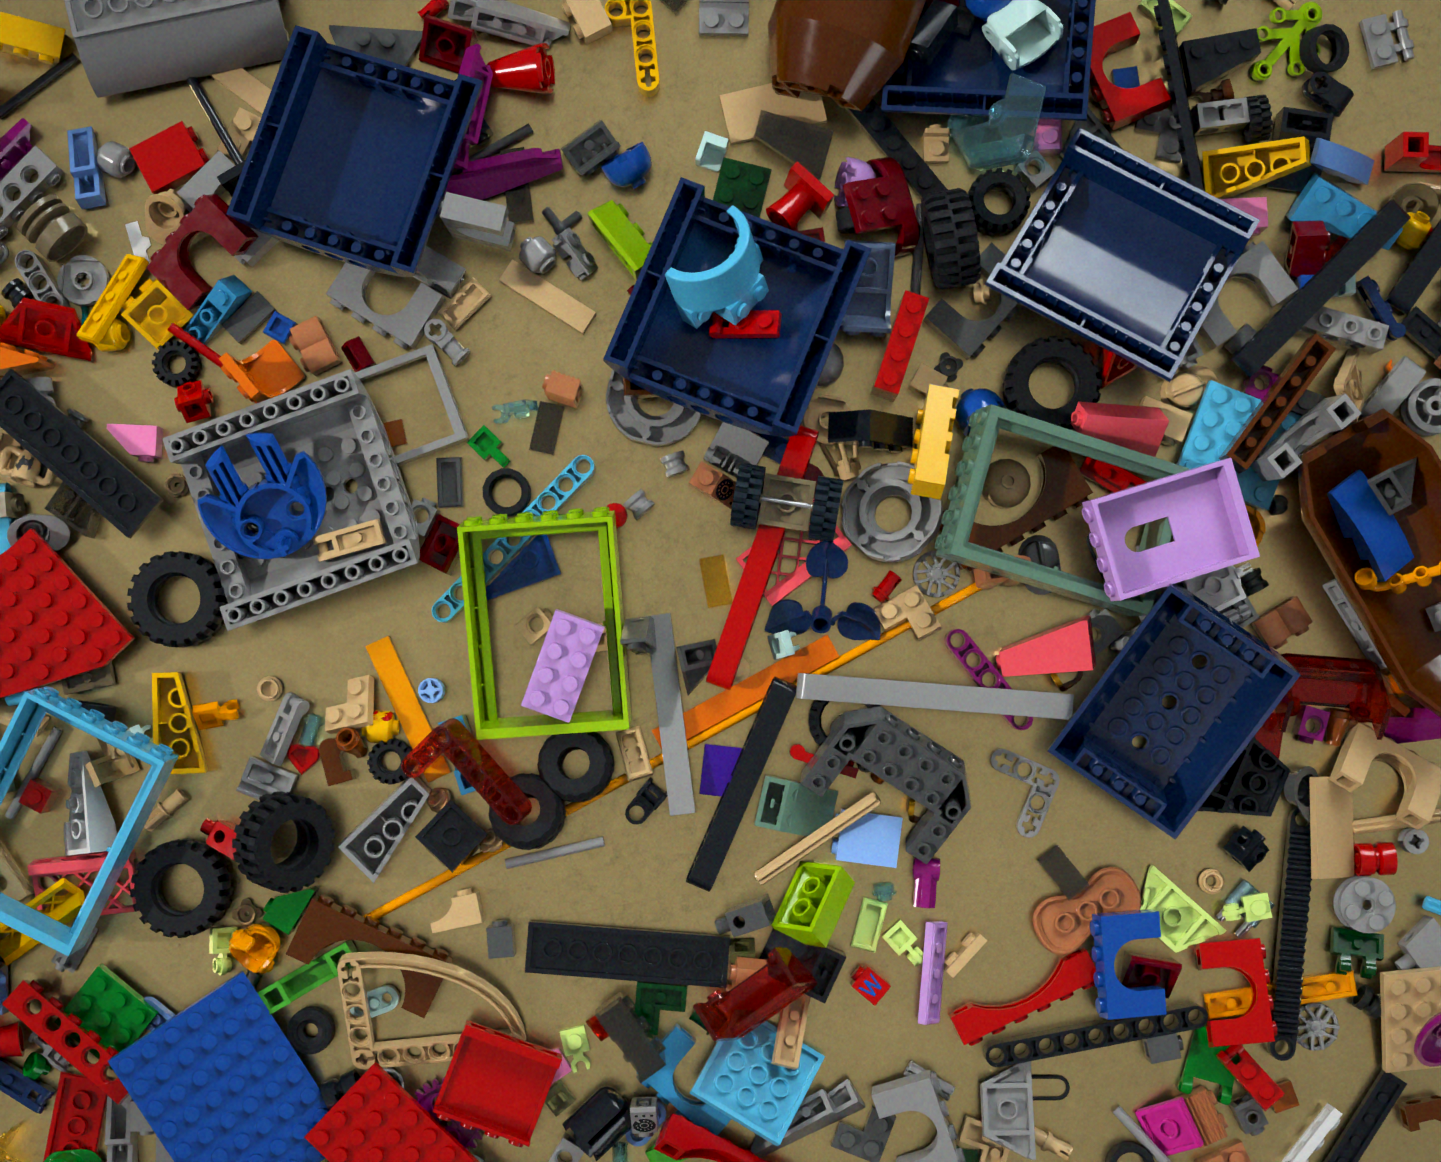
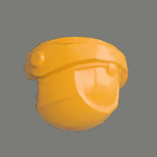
M257 923L248 926L246 929L233 932L229 940V951L243 967L260 974L269 973L273 970V965L275 964L274 957L281 946L280 937L275 929L267 924Z

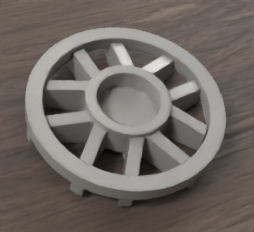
M937 550L923 554L916 561L913 569L914 583L927 596L943 597L956 588L960 578V569L957 562L953 561L945 569L942 564L946 559L943 558L938 563L935 557ZM930 555H931L932 560H933V562H934V564L931 565V566L928 564V562H927L926 559H925L926 557H928V556H930ZM923 562L927 569L918 570V566ZM953 566L955 567L956 576L947 572ZM917 573H926L927 578L918 580ZM946 576L955 579L953 585L945 581ZM929 581L928 589L925 590L920 583ZM941 583L949 587L948 590L942 593ZM932 584L938 585L937 593L931 592Z
M1315 1002L1302 1005L1300 1013L1306 1010L1310 1017L1305 1019L1299 1014V1018L1304 1024L1298 1025V1030L1305 1029L1306 1033L1300 1036L1297 1035L1296 1042L1309 1050H1324L1337 1039L1340 1029L1338 1019L1333 1010L1324 1004ZM1311 1007H1318L1315 1014L1310 1010ZM1323 1009H1325V1010L1328 1011V1012H1327V1014L1321 1019V1018H1320V1015H1321ZM1330 1017H1332L1334 1024L1327 1023ZM1326 1027L1334 1028L1333 1034L1326 1033ZM1323 1035L1330 1037L1326 1043H1324ZM1309 1037V1045L1305 1044L1301 1040H1304ZM1315 1037H1318L1319 1046H1314Z

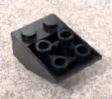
M1283 107L1276 114L1273 141L1305 136L1309 140L1311 157L1316 138L1330 141L1334 114ZM1311 164L1309 167L1268 182L1266 187L1302 192L1314 172L1321 176L1322 170Z
M773 928L759 959L767 960L768 974L803 994L826 1003L845 962L846 955L829 945L826 948L805 945Z

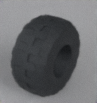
M597 732L551 735L544 742L538 755L537 767L540 778L547 783L549 788L560 799L568 802H585L600 795L609 785L614 772L612 750L606 740ZM573 750L585 751L590 761L588 771L578 779H569L563 772L564 758Z
M521 773L507 778L496 788L489 803V820L494 832L503 842L517 849L531 850L542 848L552 842L564 826L566 818L565 801L560 799L549 788L547 783L540 778V775ZM536 798L540 805L538 818L530 825H519L515 818L516 807L524 799Z

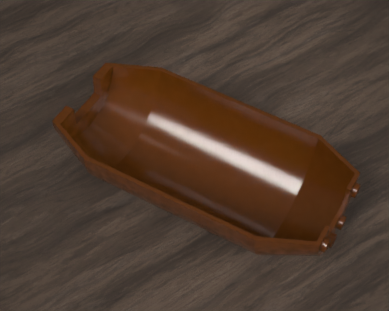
M776 0L768 22L773 90L778 95L798 98L801 91L828 96L840 107L862 111L903 63L926 0Z
M1382 408L1298 455L1303 462L1297 467L1301 518L1399 689L1441 718V630L1434 631L1426 612V607L1441 602V575L1432 577V582L1425 587L1419 586L1417 582L1407 584L1406 590L1400 594L1394 593L1392 589L1379 592L1360 589L1354 578L1356 572L1362 568L1372 569L1369 560H1360L1353 539L1343 537L1327 496L1330 490L1356 470H1361L1368 479H1371L1394 466L1417 457L1411 498L1413 504L1393 514L1405 534L1414 558L1396 573L1405 575L1412 573L1418 566L1429 568L1439 565L1441 561V460L1432 445Z

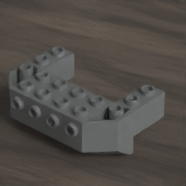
M881 706L847 711L839 716L831 724L830 734L802 770L800 784L822 797L849 760L852 759L928 808L906 837V852L925 864H928L971 809L970 790L964 760Z

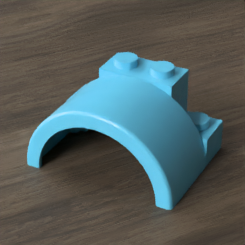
M734 205L727 210V213L733 217L739 237L737 238V244L734 246V252L729 255L727 260L707 271L689 273L671 267L665 273L682 320L696 329L703 322H706L713 312L736 326L769 292L764 275L759 273L760 264L763 262L759 245L754 242L746 217Z

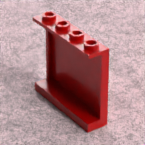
M466 1020L435 1101L433 1112L441 1120L451 1121L453 1119L461 1122L460 1125L466 1129L475 1130V1128L484 1130V1134L489 1137L498 1139L501 1136L509 1139L508 1142L514 1146L523 1147V1145L529 1147L531 1136L553 1078L560 1067L562 1054Z

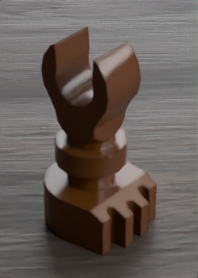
M1230 79L1222 80L1219 90L1214 88L1206 93L1196 91L1190 95L1189 99L1199 97L1202 103L1219 101L1221 99H1234Z

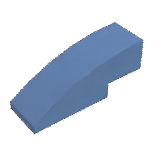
M92 126L68 130L70 173L74 178L75 200L81 209L106 205L105 187L102 171L97 164L96 155L98 147Z
M1316 138L1310 163L1327 174L1340 176L1350 183L1368 185L1374 160L1345 146Z

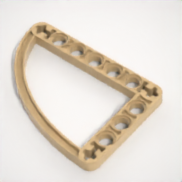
M396 952L346 953L341 956L338 962L337 972L353 1064L359 1069L367 1070L375 1062L381 1067L387 1068L451 1061L461 1034L375 1042L363 968L410 970L444 978L462 985L488 1001L507 1022L509 1029L496 1031L524 1041L527 1039L524 1024L511 1002L485 979L461 967L434 958ZM347 962L354 966L352 976H349V968L345 966ZM350 984H355L360 988V992L356 994L349 993L346 987ZM352 1007H360L364 1014L362 1016H354L351 1014L350 1009ZM362 1029L368 1036L359 1039L354 1035V1031ZM442 1044L447 1050L439 1054L433 1050V1046ZM410 1047H417L422 1053L418 1056H412L407 1050ZM391 1049L396 1053V1056L389 1059L384 1057L382 1052ZM365 1053L368 1059L363 1060V1057L360 1056V1054Z

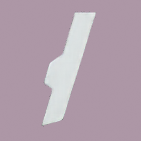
M138 221L125 224L133 254L143 257L149 262L146 252L151 246L149 238L141 235Z

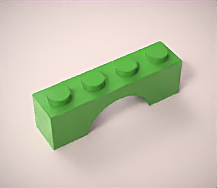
M352 940L345 941L312 960L309 965H303L257 992L269 1010V1015L323 983L337 977V966L341 956L346 953L358 952ZM347 962L345 965L348 966L349 969L354 967L351 966L350 962Z

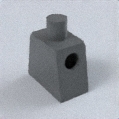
M765 894L729 908L725 913V917L715 920L718 933L721 935L731 931L733 937H737L770 926L776 914L769 895ZM739 916L743 917L745 922L741 921Z

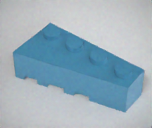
M1314 172L1286 216L1291 221H1323L1326 230L1330 231V233L1351 239L1378 211ZM1401 228L1393 237H1391L1381 248L1389 250L1395 242V240L1400 235V233L1403 231V228Z

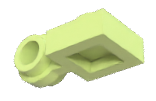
M1267 892L1240 896L1242 906L1239 907L1238 903H1229L1223 905L1224 910L1221 911L1226 921L1241 919L1240 914L1244 913L1246 922L1272 918Z
M899 920L882 938L899 956L907 949L909 954L906 957L915 967L919 964L922 966L923 952L918 946L914 949L911 947L917 938Z
M236 926L210 927L209 953L219 954L218 958L213 959L214 973L226 975L227 972H231L232 961L230 957H227V953H230L229 940L233 932L238 929Z

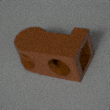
M336 738L323 740L319 746V753L328 786L356 779L354 769L347 771L343 757L344 751L337 747Z
M1438 1095L1398 1102L1403 1127L1410 1132L1420 1130L1419 1123L1434 1119L1441 1121V1097Z

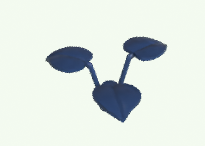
M831 541L817 543L811 548L806 558L808 573L813 577L823 576L820 606L815 607L811 615L809 611H803V607L799 602L790 599L781 600L772 607L765 626V632L772 634L788 630L799 635L806 632L810 625L813 631L826 633L830 630L831 625L834 626L838 620L839 632L844 637L852 640H879L881 634L878 616L870 606L854 602L847 607L846 612L840 611L833 618L831 609L825 606L827 578H839L848 568L847 555Z

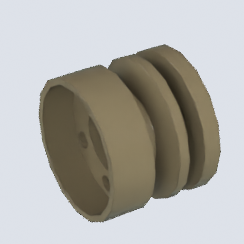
M50 194L36 201L25 211L17 224V230L23 236H26L30 243H36L35 248L49 262H55L68 255L79 245L87 233V226L74 213H69L68 206L62 203V200L56 194Z

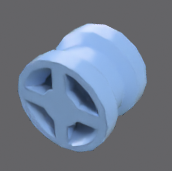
M427 678L420 683L418 694L423 701L436 703L444 697L446 688L441 680Z

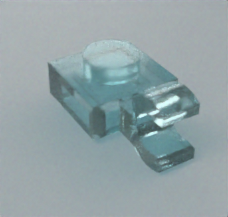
M524 399L492 406V410L501 411V417L494 419V423L504 424L509 421L511 415H514L516 419L529 417L530 412L538 411L537 401Z

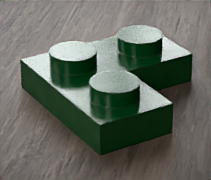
M637 981L633 1033L658 1035L660 1010L685 1012L688 985Z

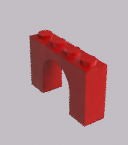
M1131 12L1096 25L1093 30L1090 68L1091 93L1095 102L1100 103L1102 118L1105 124L1110 125L1112 131L1140 120L1147 115L1167 109L1171 101L1161 77L1141 86L1128 89L1112 84L1104 74L1103 61L1107 56L1138 42L1141 33Z
M1402 132L1385 146L1384 171L1441 173V146L1429 145V132Z
M905 290L870 395L892 402L895 401L899 394L930 298Z
M1260 938L1199 943L1195 945L1198 971L1222 968L1233 969L1241 973L1248 980L1252 989L1250 1007L1242 1016L1235 1019L1207 1021L1205 1025L1209 1048L1275 1042L1274 1036H1277V1025L1275 1021H1272L1271 1017L1274 1003L1272 996L1268 995L1267 985L1270 984L1268 969H1264L1263 959H1266L1265 945L1261 944Z

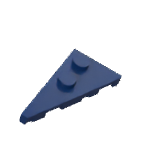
M547 534L537 535L486 587L487 601L561 575Z

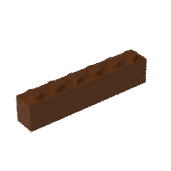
M1316 333L1307 338L1219 459L1232 458L1234 469L1237 473L1246 471L1336 348Z

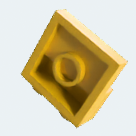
M149 278L140 286L139 290L142 292L135 299L130 296L122 306L124 310L121 312V315L159 350L158 347L160 345L163 346L173 336L172 333L167 331L169 326L175 323L182 328L194 314L187 310L157 279L152 281Z

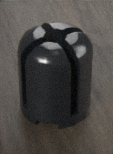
M603 1086L594 1092L562 1125L565 1130L571 1128L574 1133L573 1137L576 1140L575 1143L590 1158L594 1155L595 1160L598 1161L632 1128L630 1117L631 1104L625 1097H621L620 1092L615 1088Z

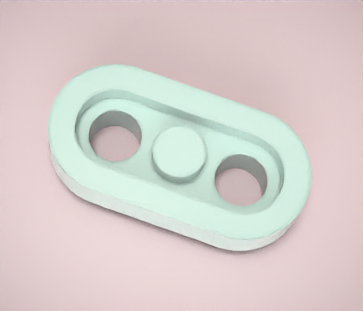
M383 985L367 991L371 1018L393 1010L400 1001L399 991L392 985ZM385 993L391 995L392 999L390 1002L384 1000L383 995ZM352 1007L350 1009L351 1014L354 1016H362L364 1014L360 1007Z

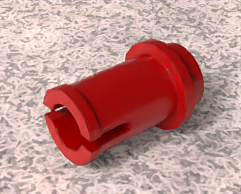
M431 0L417 13L422 18L426 14L436 17L441 11L447 10L446 7L449 3L447 0Z
M889 570L877 587H873L872 596L881 603H884L885 600L888 601L890 599L888 596L902 579L896 573Z

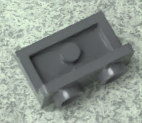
M599 120L563 146L561 150L576 172L580 175L585 173L587 176L598 169L597 164L603 159L608 161L618 154L617 149L621 145L615 140L604 122Z

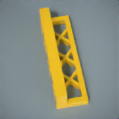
M63 877L25 905L35 909L39 905L50 904L45 910L37 911L66 925L77 917L85 901V895L83 890ZM63 888L69 891L64 896H55ZM0 922V933L10 932L7 937L0 940V956L4 959L6 966L40 943Z

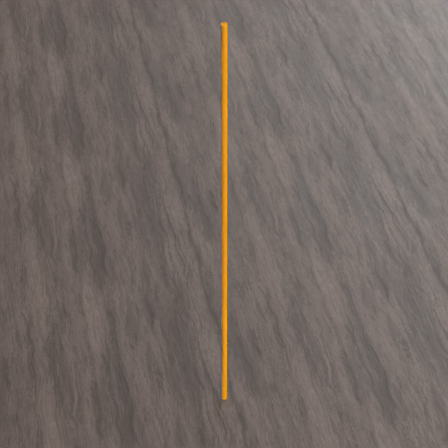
M975 582L932 605L930 608L934 615H937L983 589L977 588ZM906 621L887 632L881 633L879 640L870 639L808 674L827 675L912 627ZM797 680L792 682V684L797 686ZM763 699L687 739L688 750L757 713ZM662 753L650 759L652 770L664 764ZM624 773L610 781L603 792L591 800L571 802L566 805V817L629 783L627 774ZM503 842L500 849L495 852L483 853L481 851L470 857L463 865L460 864L453 873L448 869L363 917L372 916L380 919L512 846Z

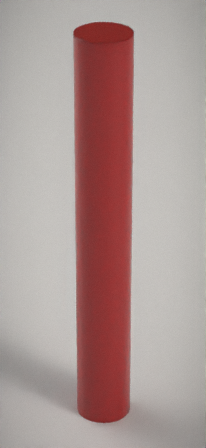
M175 323L169 326L167 331L217 366H223L222 362L218 359L221 357L218 353Z

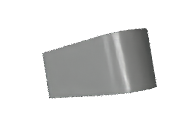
M30 250L20 251L15 257V265L35 299L47 303L59 300L61 306L70 307L69 301L59 290L58 283L44 260ZM33 258V266L26 269L27 260ZM46 279V287L39 290V282Z
M1407 356L1402 357L1366 399L1361 410V416L1364 418L1382 408L1393 414L1420 382L1426 371Z

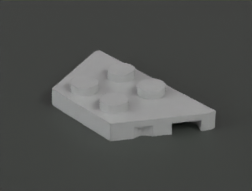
M1031 1061L1016 1064L980 1084L982 1136L1029 1160H1036Z

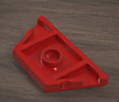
M23 297L0 326V342L87 361H91L93 357V351L89 342L83 341L76 336L82 325L75 308Z

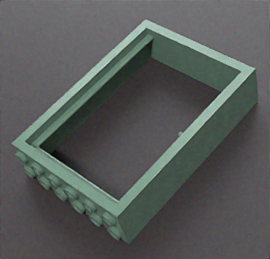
M992 404L973 412L968 424L971 427L969 436L965 437L962 444L963 458L962 461L958 462L955 470V475L957 476L956 483L951 487L948 499L951 500L950 505L942 516L943 530L935 542V549H937L935 556L1128 616H1146L1152 609L1157 589L1121 601H1111L1110 597L1105 593L1104 584L1060 571L1059 567L1056 566L1053 569L968 542L999 429H1003L1155 479L1189 470V468ZM1167 517L1145 524L1138 552L1170 542L1172 531Z

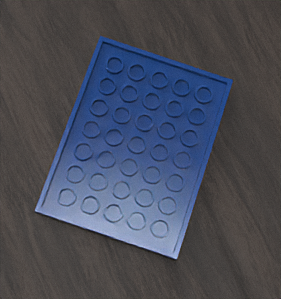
M243 971L108 1060V1063L174 1162H321L325 1159L304 1138L329 1111L323 1100L321 1090L273 1016L269 1015V1010Z

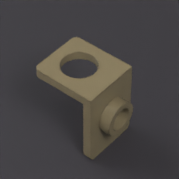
M0 492V518L19 519L25 515L23 494Z

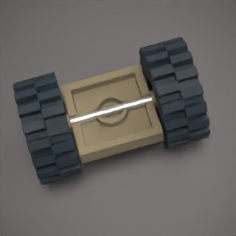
M740 463L732 503L731 526L756 529L758 521V524L802 532H808L809 528V539L833 542L844 480L818 476L816 486V481L768 473L765 476L766 467Z

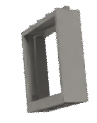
M433 344L355 372L359 380L362 381L427 357L455 434L394 456L398 466L469 440L438 352Z

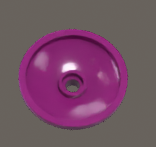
M1441 1012L1431 1017L1425 1023L1415 1040L1414 1054L1419 1062L1425 1066H1441Z

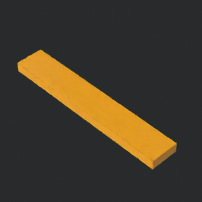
M390 636L365 646L427 782L429 783L452 772Z
M1351 969V972H1347V975L1331 972L1303 977L1300 1005L1358 996L1354 971ZM1270 982V984L1267 985L1268 995L1271 996L1273 982ZM1251 986L1202 993L1208 1020L1244 1014L1252 1001Z

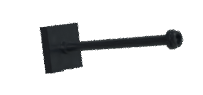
M189 77L186 79L236 165L217 176L221 185L233 197L246 160L240 154L196 77Z

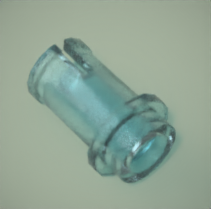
M308 713L307 717L303 719L305 724L298 742L313 747L319 727L323 726V722H321V716Z
M617 1142V1144L615 1143L612 1146L613 1162H628V1142Z

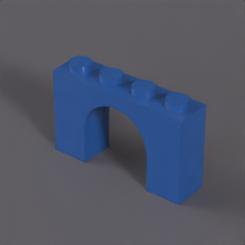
M1147 909L1092 914V921L1090 922V932L1094 936L1092 958L1096 963V972L1093 975V980L1098 991L1095 1007L1099 1016L1107 1020L1166 1015L1164 988L1158 986L1126 988L1118 980L1114 969L1116 954L1125 943L1136 939L1161 937L1159 911Z

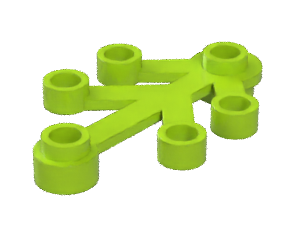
M1315 2L1304 3L1299 10H1285L1282 7H1278L1270 12L1269 19L1274 24L1281 23L1284 20H1298L1292 28L1269 29L1267 26L1257 28L1259 42H1264L1268 39L1282 40L1264 60L1254 62L1251 65L1250 76L1253 80L1263 81L1268 79L1272 74V66L1288 48L1290 64L1287 68L1288 73L1294 77L1304 73L1305 66L1300 61L1299 55L1300 34L1304 29L1306 33L1308 30L1316 27L1322 19V9ZM1309 10L1313 12V18L1309 17ZM1276 11L1281 14L1280 20L1275 17ZM1260 30L1264 31V38H1261L1259 36ZM1316 42V52L1319 55L1321 46ZM1295 64L1299 67L1298 73L1293 69ZM1261 66H1264V67H1265V69H1266V73H1265V74H1262V73H1261V71H1260Z

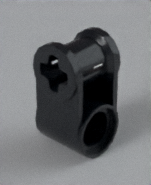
M1325 72L1315 73L1302 86V92L1306 98L1320 106L1326 113L1334 114V117H1340L1354 96L1353 91L1349 87L1339 83Z
M650 777L627 806L625 811L626 819L632 824H642L668 796L667 791L664 792L653 783V778ZM648 789H650L653 793H655V794L658 796V798H656L655 796H653V795L648 791ZM633 806H640L644 810V816L640 820H634L630 817L629 811Z

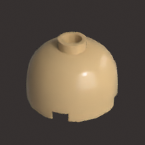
M1009 458L998 459L989 465L982 494L985 500L998 508H1012L1022 503L1028 496L1031 487L1030 475L1020 462Z

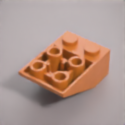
M0 343V380L10 368L19 375H26L54 369L55 365L48 363V357L42 356L39 353L26 349L21 350L15 346Z

